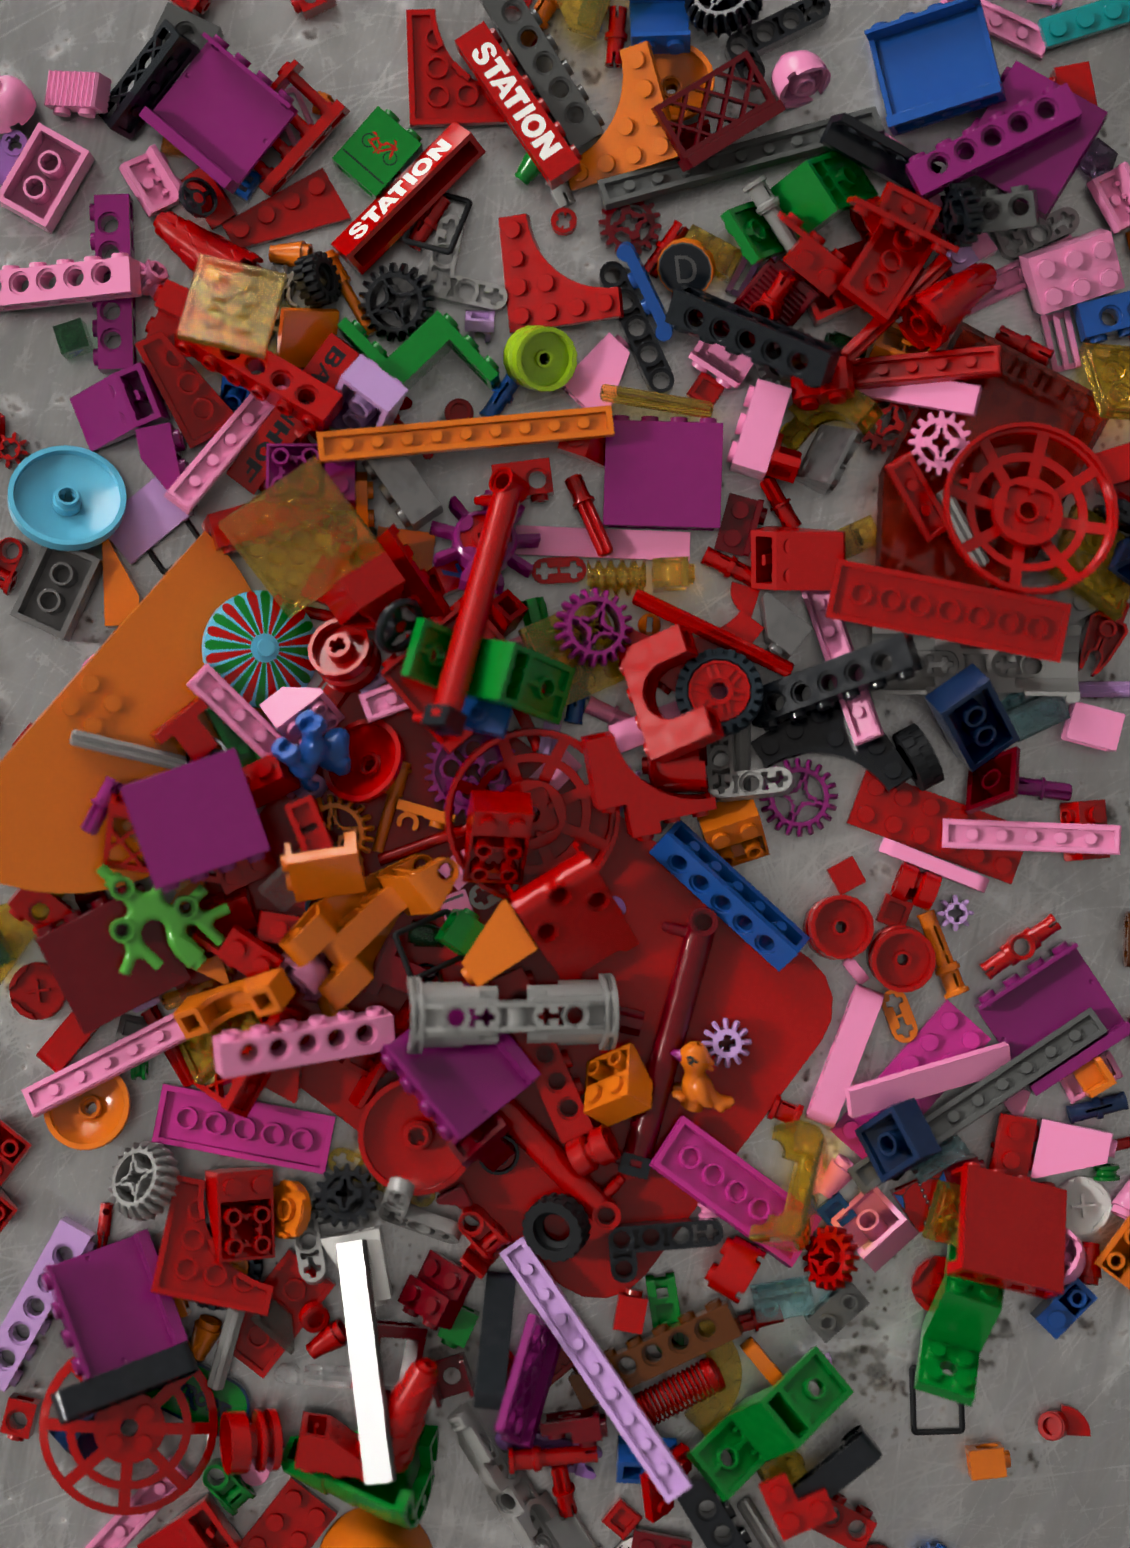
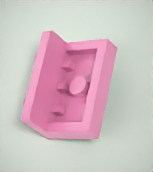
M155 144L149 146L146 153L120 165L119 170L149 218L179 204V188L182 182L173 174L168 166L165 154L159 151Z
M1125 161L1113 170L1086 183L1114 235L1130 227V166Z
M699 340L694 350L688 356V358L693 360L692 366L703 373L710 371L717 376L716 381L728 389H731L732 386L737 389L754 365L750 361V357L743 354L734 355L725 351L724 346L717 343L707 344Z

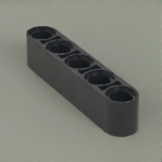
M616 261L607 262L600 269V286L604 288L620 287L622 297H628L632 301L633 305L629 309L624 310V318L616 319L626 342L630 346L629 349L648 390L655 397H666L671 393L674 385V375L624 267ZM608 271H616L620 275V280L616 283H609L605 280L604 275ZM639 323L644 327L645 331L640 336H634L629 332V326ZM650 349L656 353L657 358L655 361L648 363L642 360L640 354L644 350ZM657 376H664L668 379L669 385L664 389H658L654 386L653 379Z
M487 1271L473 1408L501 1409L506 1389L516 1278L512 1272Z
M184 1342L61 1389L50 1397L61 1425L189 1377L197 1373L199 1367L190 1343Z

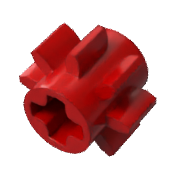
M13 432L12 438H7L3 434L0 435L2 439L0 442V462L6 459V468L11 469L13 463L19 465L25 457L31 455L24 448L29 442L26 439L18 442L19 434ZM10 445L16 447V455L13 457L8 454L10 452L8 448Z

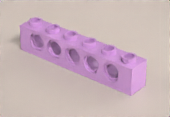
M66 1216L58 1223L0 1327V1390L3 1392L10 1386H17L24 1371L20 1370L25 1360L30 1362L38 1349V1345L34 1344L39 1334L44 1336L53 1322L49 1316L52 1313L51 1303L55 1301L51 1291L46 1292L42 1283L41 1275L45 1274L44 1267L49 1264L52 1266L65 1261L60 1256V1249L63 1246L69 1247L73 1251L74 1258L93 1251L96 1245L92 1241L96 1234L95 1232ZM33 1298L43 1301V1312L33 1310L31 1306ZM18 1324H24L29 1328L30 1335L28 1338L18 1335ZM3 1350H10L14 1353V1363L4 1361L2 1357Z

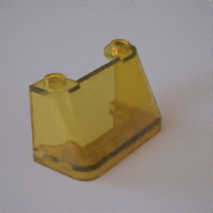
M803 1120L774 1126L771 1140L778 1141L784 1151L782 1158L795 1162L784 1211L778 1216L771 1214L768 1215V1219L764 1224L751 1225L748 1240L788 1252H798L808 1246L829 1157V1147L823 1131L819 1126Z

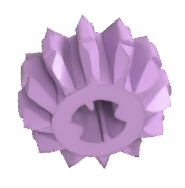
M724 1017L722 1020V1028L719 1027L716 1021H712L711 1024L716 1031L712 1033L710 1030L705 1029L703 1033L711 1037V1040H704L701 1043L706 1047L712 1046L708 1050L710 1057L715 1053L717 1054L714 1058V1065L718 1066L721 1059L724 1058L725 1067L730 1068V1058L732 1057L737 1065H740L742 1062L737 1054L740 1052L744 1056L749 1055L748 1050L741 1048L742 1045L752 1044L751 1039H741L742 1036L748 1033V1029L745 1027L736 1032L740 1021L735 1020L731 1028H729L727 1017ZM724 1035H730L729 1038L731 1040L734 1038V1044L729 1045V1050H723L724 1047L722 1045L719 1047L718 1045L719 1041L724 1040Z

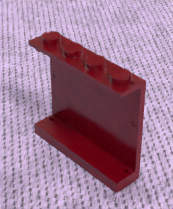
M141 883L134 884L135 888L146 892ZM126 885L119 887L117 889L118 892H124L126 889ZM107 895L92 901V908L84 912L77 909L65 915V922L57 926L50 923L38 929L39 935L34 937L84 1034L191 979L184 964L171 951L167 942L166 929L159 920H150L145 923L141 935L144 943L164 963L159 969L155 970L144 959H138L130 976L120 973L119 970L126 952L125 946L111 937L109 926L114 919L126 916L127 907L122 900H117L114 897L108 899ZM123 924L119 925L116 928L117 934L123 935L126 932V926Z

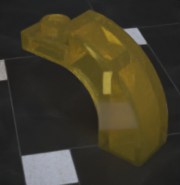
M854 389L855 397L839 405L827 402L820 405L816 410L805 411L799 409L793 403L788 410L794 418L785 423L781 428L780 433L784 434L781 444L784 447L798 450L816 428L821 426V424L831 421L848 423L865 436L884 413L876 402Z

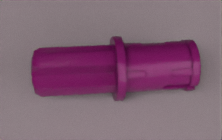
M105 777V781L96 798L90 801L92 806L81 825V829L84 832L94 836L97 835L107 816L111 795L118 794L119 787L123 786L122 783L119 781L115 782V779L111 777Z
M1019 777V795L1038 797V800L1049 798L1069 801L1071 799L1073 791L1071 784L1046 781L1045 777H1042L1041 780Z

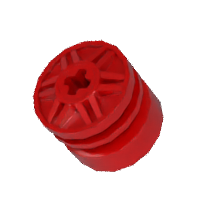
M266 1408L263 1413L260 1409H254L251 1414L250 1423L244 1410L225 1411L222 1413L219 1428V1445L222 1466L227 1475L247 1474L250 1470L251 1462H253L254 1468L258 1473L264 1472L266 1468L270 1472L280 1469L283 1453V1434L279 1415L275 1408Z

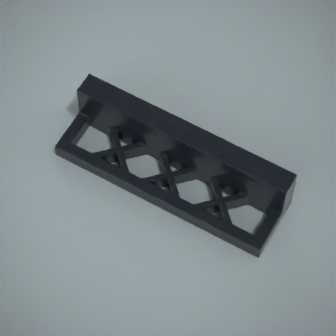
M165 19L110 92L107 114H99V116L111 130L131 141L146 122L139 116L140 112L145 106L152 111L155 109L199 51L198 45L183 36L171 22ZM169 32L171 36L166 41V43L162 45L163 39ZM150 57H152L151 63L148 65L147 68H145L146 62ZM134 80V86L128 92V86ZM117 103L116 110H115L114 113L110 116L108 113L111 111V109L113 108V106Z
M845 112L830 117L819 143L881 178L900 187H906L916 194L905 169L906 164L909 163L908 160L917 153ZM935 163L931 165L933 172L940 173L942 167Z

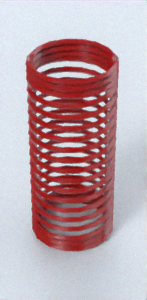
M707 1355L704 1359H700L699 1363L691 1364L690 1368L686 1366L685 1370L681 1369V1373L677 1371L676 1375L668 1376L667 1380L663 1378L662 1382L658 1381V1384L654 1383L653 1387L649 1386V1389L645 1388L644 1391H638L633 1394V1397L652 1425L656 1426L657 1423L660 1424L666 1418L674 1417L680 1411L683 1412L684 1409L687 1410L689 1407H693V1404L697 1405L703 1399L706 1400L707 1397L711 1398L712 1395H716L720 1391L722 1392L726 1389V1385L717 1364ZM685 1376L687 1377L692 1389L690 1388ZM675 1379L677 1380V1382H678V1384H679V1386H680V1388H681V1390H682V1392H683V1395H682V1393H681V1391H680V1389H679V1387H678V1385H677ZM681 1379H682V1381L684 1382V1384H685V1386H686V1389L684 1388V1386H683V1384H682V1382H681ZM671 1382H672L673 1386L675 1387L678 1396L676 1395V1393H675V1391H674V1389H673V1387H672V1385H671ZM666 1384L668 1385V1387H669V1389H670V1391H671V1393H672V1395H673V1397H674V1400H673L672 1396L670 1395ZM662 1387H663L664 1391L666 1392L670 1403L668 1402V1400H667V1398H666V1396H665V1394H664V1392H663V1390H662ZM657 1389L659 1390V1392H660V1394H661V1396H662V1398H663V1400H664V1402H665V1405H664V1403L662 1402V1400H661V1398H660V1396H659V1394H658ZM652 1391H653L654 1394L656 1395V1397H657V1399H658V1401H659V1404H660L661 1408L659 1407L658 1403L656 1402V1399H655V1397H654ZM648 1394L650 1395V1397H651V1399H652V1401H653V1403H654V1405H655V1407H656V1410H655V1408L653 1407V1405H652V1403H651V1401H650V1399H649V1397H648Z

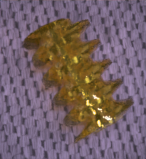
M612 559L608 560L605 568H603L600 560H596L594 568H591L589 560H587V588L590 592L593 588H600L601 592L609 591L612 588L614 595L619 596L621 588H624L626 595L630 596L633 588H636V591L638 589L644 591L646 587L645 559H643L641 567H638L635 559L631 560L629 567L626 566L624 559H620L617 568H615Z

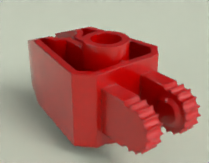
M1110 594L1106 595L1099 611L1085 619L1079 643L1078 671L1083 669L1090 654H1093L1096 658L1091 677L1097 675L1109 663L1129 632L1126 623L1123 622L1130 608V603L1124 601L1118 609L1116 618H1112L1107 615L1114 598Z

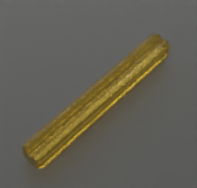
M603 384L600 390V399L604 402L700 418H711L713 414V404L711 401Z

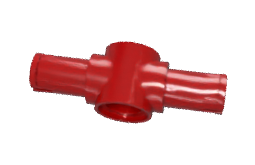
M780 270L770 289L765 290L761 298L753 303L749 310L764 316L761 313V305H764L770 310L769 319L776 321L782 314V306L785 303L783 299L793 283L796 282V278L793 275L787 277L789 272ZM749 332V340L755 344V337Z
M1050 913L1031 929L1027 927L1020 933L1011 935L1006 943L999 947L1000 951L984 963H981L979 965L983 971H987L985 975L990 980L993 979L994 976L1008 966H1015L1021 960L1031 958L1035 950L1042 946L1041 942L1062 929L1058 922L1053 923L1056 919ZM1020 938L1024 939L1027 943V950L1022 955H1018L1014 951V943Z

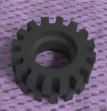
M322 251L298 258V260H295V266L292 270L296 274L293 276V281H297L296 291L300 290V299H305L304 304L306 306L310 305V308H319L335 303L339 300L338 297H341L339 290L342 289V284L338 283V280L341 279L340 274H336L337 267L332 265V258H327V253H322Z

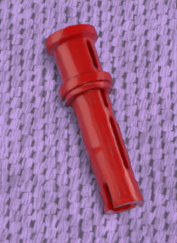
M533 1445L532 1449L518 1450L507 1447L509 1474H514L518 1470L529 1469L539 1472L545 1466L597 1463V1445L587 1448H581L578 1445L545 1449Z

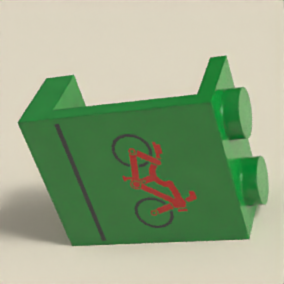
M379 106L375 108L332 158L334 166L374 200L384 191V188L416 152L419 155L423 152L422 143H420L422 138L410 127L405 130L399 125L400 119L391 110L386 109L383 111Z

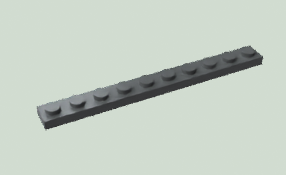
M876 106L847 113L884 134L885 129ZM830 118L731 144L685 172L682 171L678 164L679 158L597 180V188L605 211L831 151L832 149L819 143Z
M1091 1007L925 1117L938 1144L941 1145L1105 1035L1108 1030ZM868 1156L847 1169V1172L863 1195H866L882 1184Z

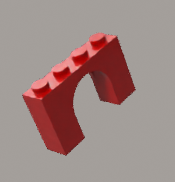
M676 624L626 647L625 652L617 651L620 659L618 666L628 685L627 696L631 703L634 704L637 714L635 721L638 728L642 731L645 740L643 744L644 751L652 761L665 764L725 737L717 710L702 706L677 718L666 719L659 711L656 703V689L662 676L669 669L699 656L690 628Z

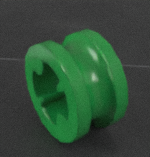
M149 1060L130 1070L131 1080H136L137 1077L147 1080Z
M1119 1164L1093 1166V1169L1096 1170L1093 1180H1120V1176L1116 1173L1120 1169Z

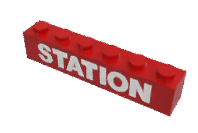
M483 21L454 40L457 51L550 188L554 190L582 171L579 162L582 160L581 154L574 144L569 146L564 140L566 136L564 129L558 121L554 123L547 115L550 113V109L542 97L536 99L532 93L534 86L526 74L521 76L515 68L518 66V63L510 51L504 52L500 46L503 41L494 27L489 29Z
M454 121L331 245L346 263L363 275L486 151L470 131Z

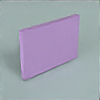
M156 477L152 478L149 483L126 501L124 518L119 528L109 537L131 565L136 563L140 557L190 517L164 497L167 490Z

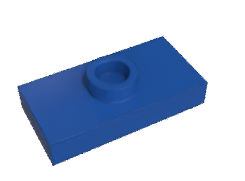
M466 698L462 713L467 716L464 730L505 739L513 710Z

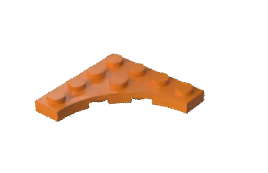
M644 41L619 50L622 60L623 85L618 108L613 120L601 138L581 154L582 160L579 162L582 171L568 180L571 191H578L596 185L597 180L646 168L679 157L651 108L663 102L666 98L650 41ZM666 106L662 111L666 118L672 121L669 108Z

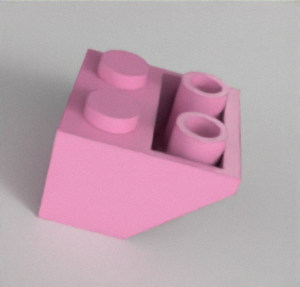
M282 687L259 705L285 739L292 744H296L298 747L302 741V734L295 721L300 713L312 710L315 714L321 715L328 725L325 733L335 728L345 718L321 688Z

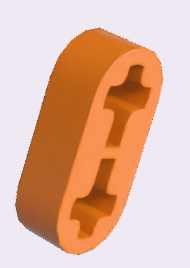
M888 989L883 993L884 999L881 1008L889 1030L897 1041L902 1043L911 1042L917 1036L918 1027L908 999L903 992L898 993ZM891 994L897 998L901 997L902 1002L898 1003L899 1014L895 1013L893 1007L886 1006V1002L890 1000L889 995ZM902 1017L906 1025L912 1026V1029L908 1031L909 1036L904 1037L903 1034H897L896 1030L900 1028L897 1018Z
M752 1336L740 1345L745 1354L772 1386L784 1375Z

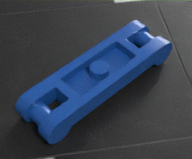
M628 241L622 242L617 249V257L619 260L627 262L631 270L627 276L634 290L639 288L644 299L640 300L644 312L647 316L652 314L657 324L655 330L657 339L668 341L672 337L674 328L673 325L665 322L667 312L635 246Z

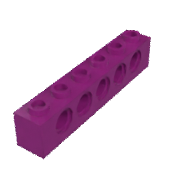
M1057 83L1053 84L1041 92L1043 95L1033 100L1031 97H1028L1015 105L1016 109L1006 114L1004 111H1000L992 115L988 119V123L980 127L975 124L962 132L963 136L953 141L951 138H947L939 142L935 146V150L927 154L920 152L912 156L908 160L909 163L906 164L905 172L917 195L927 200L943 192L944 188L949 187L950 183L963 182L1080 122L1083 113L1068 84L1065 83L1061 86H1058ZM1046 107L1051 109L1054 115L1049 119H1044L1038 115L1037 111ZM1015 121H1021L1025 123L1027 129L1024 132H1015L1011 128V124ZM988 135H996L1000 139V143L996 146H989L985 143L984 138ZM962 148H968L974 155L968 160H963L958 156L957 152ZM935 162H943L947 166V170L943 173H935L932 171L931 165Z
M129 194L94 195V204L89 206L90 220L95 221V233H90L91 250H95V256H100L102 259H105L106 253L111 249H117L119 253H128L130 257L135 259L133 199ZM111 220L118 221V228L114 232H105L107 222ZM111 270L104 275V283L110 280ZM136 297L92 302V307L97 308V319L92 321L93 336L97 337L98 348L93 349L94 366H98V370L102 374H113L136 364ZM112 307H119L121 310L119 317L114 320L107 319L108 310ZM112 336H120V346L115 349L108 348V340Z

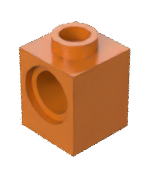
M1000 1442L965 1445L968 1475L972 1481L1007 1477L1006 1468H1011L1009 1450H1004Z

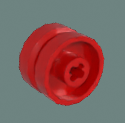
M336 618L326 621L316 629L310 638L307 648L309 661L329 687L339 692H354L370 684L379 673L382 662L380 649L366 629L343 627Z
M835 895L825 897L812 905L806 913L803 931L810 937L807 942L809 948L818 956L829 960L849 959L861 954L871 943L874 933V922L868 907L858 898L849 895ZM837 923L838 925H842L841 932H838L836 930Z
M888 925L878 930L872 937L871 943L866 950L867 965L871 974L887 989L898 993L913 992L923 987L932 977L936 967V953L931 942L918 930L907 925ZM903 954L904 961L899 963L897 958Z

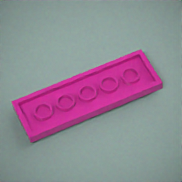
M946 999L918 1030L915 1039L908 1042L875 1079L984 1048L991 1038ZM944 1092L916 1100L923 1115ZM885 1109L853 1119L848 1115L847 1110L830 1131L861 1159H864L868 1155L854 1130Z
M163 1083L152 1142L323 1174L327 1168L336 1116L256 1101L248 1117L244 1118L226 1111L221 1107L220 1103L199 1089Z
M684 1116L679 1117L649 1164L654 1170L788 1268L793 1267L822 1220L820 1216Z

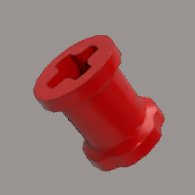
M777 1094L772 1108L768 1111L767 1119L772 1120L775 1118L789 1124L790 1128L795 1129L803 1113L804 1106L800 1104L797 1106L782 1100L781 1095Z

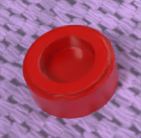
M320 1302L307 1303L299 1312L300 1324L310 1333L322 1331L330 1320L328 1310Z
M1058 1410L1047 1411L1039 1417L1038 1430L1046 1440H1060L1067 1435L1069 1422L1062 1412Z

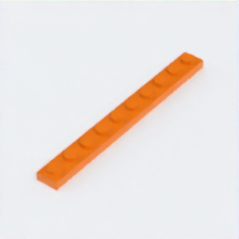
M611 405L316 432L319 464L613 437L615 434Z

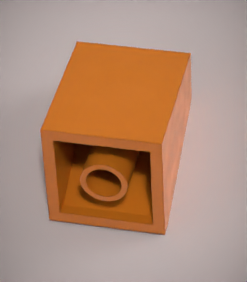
M507 899L500 902L462 961L464 968L460 971L469 985L473 983L476 986L483 985L538 949L537 944Z

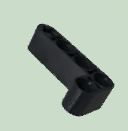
M800 0L752 24L751 28H743L742 33L738 31L733 33L726 42L725 57L727 62L739 55L733 53L731 46L741 44L749 51L764 78L765 67L760 56L825 24L830 12V1ZM814 6L816 10L822 9L821 15H818L816 11L810 13L812 7ZM787 18H792L797 22L798 26L789 29L785 27L783 21ZM767 31L772 36V39L767 42L761 41L757 37V33ZM743 60L736 63L734 76L746 79L744 72L748 68ZM738 83L745 90L746 85ZM751 87L750 92L756 91L757 89Z
M699 1217L619 1223L608 1234L612 1276L620 1283L631 1282L637 1275V1252L715 1246L723 1238L724 1231L722 1225L716 1218ZM709 1224L715 1230H718L713 1233L712 1238H707L706 1233H697L698 1240H694L692 1225H696L697 1231H705ZM679 1226L685 1227L689 1231L687 1238L682 1241H677L672 1237L673 1230ZM648 1229H655L659 1233V1238L654 1243H647L643 1239L644 1232ZM625 1231L629 1234L630 1240L626 1245H617L613 1241V1237L617 1232ZM620 1261H628L632 1265V1270L626 1275H621L616 1271V1265Z
M857 1425L846 1433L841 1439V1446L791 1484L797 1499L824 1487L831 1499L881 1458L882 1452L862 1425Z

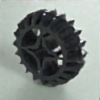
M685 0L684 6L688 20L691 22V25L695 26L698 32L704 31L707 37L715 33L717 38H719L724 33L729 37L734 31L742 33L744 26L751 28L752 20H758L759 12L762 11L763 0Z
M394 262L390 263L389 271L384 265L379 266L380 276L376 272H370L369 276L373 283L363 281L362 285L368 289V292H359L358 294L359 297L366 298V303L358 304L359 309H367V313L363 314L361 319L367 320L370 318L372 321L368 324L367 328L372 330L378 327L376 336L380 338L386 333V339L390 342L395 339V336H397L399 342H404L406 334L410 337L415 332L414 328L417 330L422 325L421 322L425 323L430 318L426 315L427 312H436L435 307H429V301H436L437 297L428 296L427 292L434 289V286L432 284L423 285L428 278L426 274L416 278L419 272L417 267H413L408 273L409 267L407 263H402L399 270ZM402 278L408 281L414 287V290L404 293L399 289L398 285L394 284L392 279ZM385 285V288H383L385 299L381 304L377 305L378 292ZM408 297L402 300L403 302L399 304V307H388L396 301V298ZM418 298L416 315L410 321V305ZM391 312L397 320L401 321L403 326H392L385 322L380 315Z

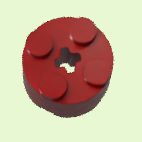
M736 1235L734 1239L731 1237L726 1239L719 1252L724 1255L719 1264L714 1262L704 1279L709 1281L708 1287L738 1304L741 1300L737 1296L738 1291L744 1294L761 1265V1262L757 1261L758 1256L764 1258L767 1252Z

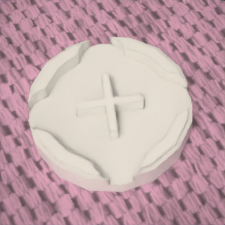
M1075 1176L1067 1179L1058 1187L1067 1190L1066 1228L1071 1232L1079 1235L1098 1232L1107 1224L1112 1213L1110 1211L1112 1208L1109 1191L1101 1182L1095 1181L1089 1176Z

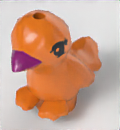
M691 1041L681 1049H675L670 1052L681 1063L685 1073L682 1082L673 1085L672 1089L674 1091L671 1094L673 1098L680 1101L685 1109L691 1112H701L703 1107H714L722 1113L734 1105V1098L716 1091L711 1079L705 1073L706 1070L714 1071L712 1065L715 1063L704 1044L698 1041Z

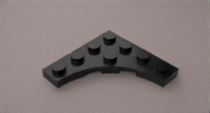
M839 700L833 702L834 706L827 710L817 711V709L808 711L807 717L800 720L790 721L789 718L781 722L780 727L769 730L750 743L766 768L786 759L801 756L802 754L821 753L822 755L845 758L857 763L872 774L888 792H891L913 777V773L885 733L883 736L860 746L854 745Z

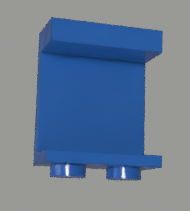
M629 0L631 46L644 41H650L653 54L677 55L690 53L691 32L689 30L688 15L684 6L685 0Z

